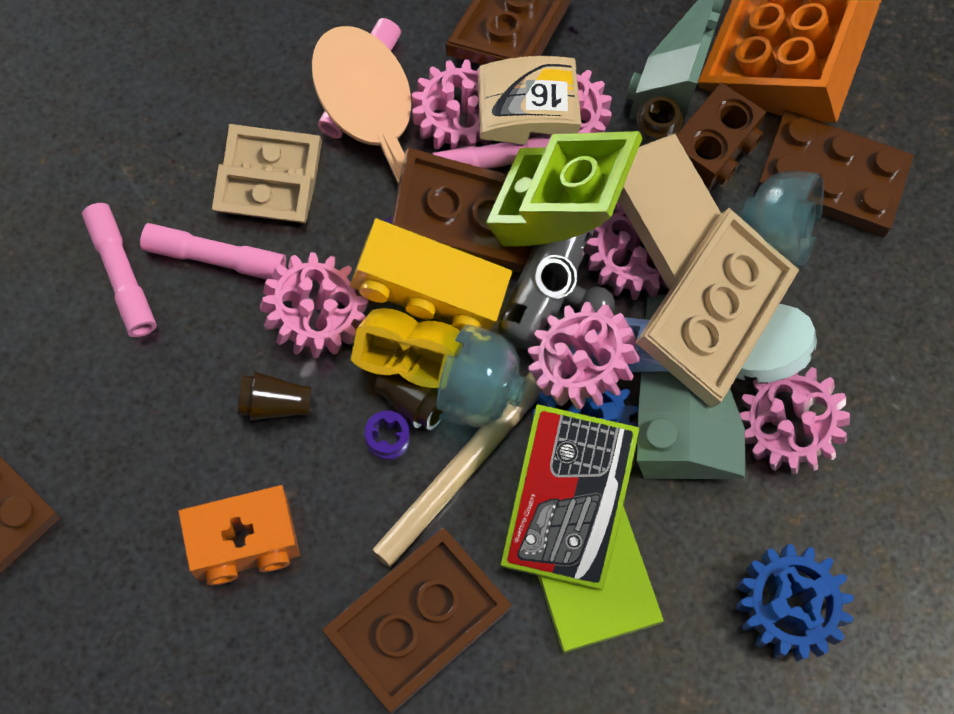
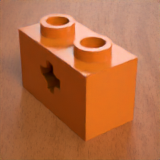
M283 485L178 510L189 569L199 582L206 580L207 585L228 583L238 578V572L258 567L260 572L279 570L290 564L289 559L300 556L289 502ZM246 530L248 536L245 537L246 545L237 548L234 544L238 539L237 532Z

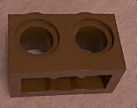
M722 82L676 135L709 192L717 183L724 186L730 180L739 166V163L735 160L742 152L749 156L764 135V132L759 130L766 111ZM725 125L732 126V127H734L735 129L729 128V127H727V126H725ZM699 155H705L711 160L703 159Z

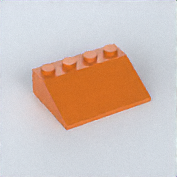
M732 0L698 80L699 87L713 92L722 82L767 112L782 116L784 111L788 110L820 122L837 123L881 0Z

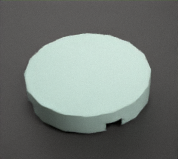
M779 304L736 378L745 380L744 376L756 377L757 383H771L789 378L804 369L811 361V353L814 348L816 350L817 345L816 332L810 317L798 308Z

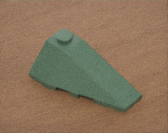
M697 0L648 57L643 73H633L626 94L627 99L633 100L629 118L637 120L638 110L644 103L653 97L663 96L677 103L684 123L725 0Z
M658 294L654 298L647 295L645 320L652 318L667 294ZM669 371L641 372L637 462L644 479H745V428L731 390H728L721 403L711 408Z

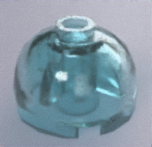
M783 171L771 175L760 185L755 197H747L744 205L743 221L749 224L769 245L793 265L805 266L817 236H811L815 221H821L824 200V180L817 173Z
M473 324L465 325L455 340L464 344L461 352L457 357L448 355L438 389L437 409L444 411L439 415L441 420L475 428L490 425L502 418L509 405L518 407L526 389L527 378L519 376V357L514 346L504 336Z

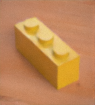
M375 218L350 287L359 290L363 297L379 303L389 301L405 307L406 311L416 318L425 320L434 318L457 328L465 336L474 337L480 335L485 337L497 322L512 270Z

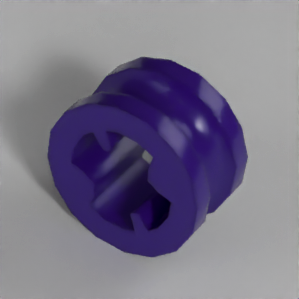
M381 411L368 419L365 426V442L369 452L374 457L381 460H393L406 452L409 446L410 435L409 426L403 416L394 411ZM382 426H385L389 431L397 428L400 432H396V443L390 445L386 440L377 443L374 438H379L378 429Z

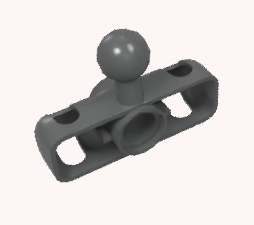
M594 229L567 240L534 245L498 324V333L503 339L526 350L530 347L540 346L541 344L534 333L536 330L547 331L550 326L547 318L550 315L557 316L564 300L577 306L579 312H581L585 302H590L596 313L599 308L606 304L609 305L614 314L615 300L607 289L598 286L583 289L576 285V272L585 254L583 249L588 240L593 237ZM544 267L550 269L555 276L556 282L552 291L545 288L541 282V273ZM515 305L526 306L519 324L507 321L508 315Z

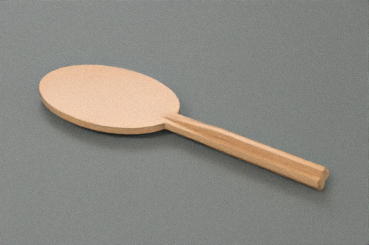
M335 27L327 31L319 39L313 52L312 77L319 101L331 120L344 133L362 143L381 146L399 184L405 154L397 139L405 131L411 113V93L405 73L389 48L372 34L356 27Z

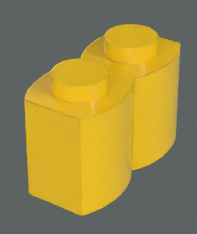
M388 308L375 309L357 327L351 361L361 369L374 374L393 375L399 373L413 384L427 388H442L448 385L458 367L465 335L457 328L443 322L423 321L418 323L408 314Z

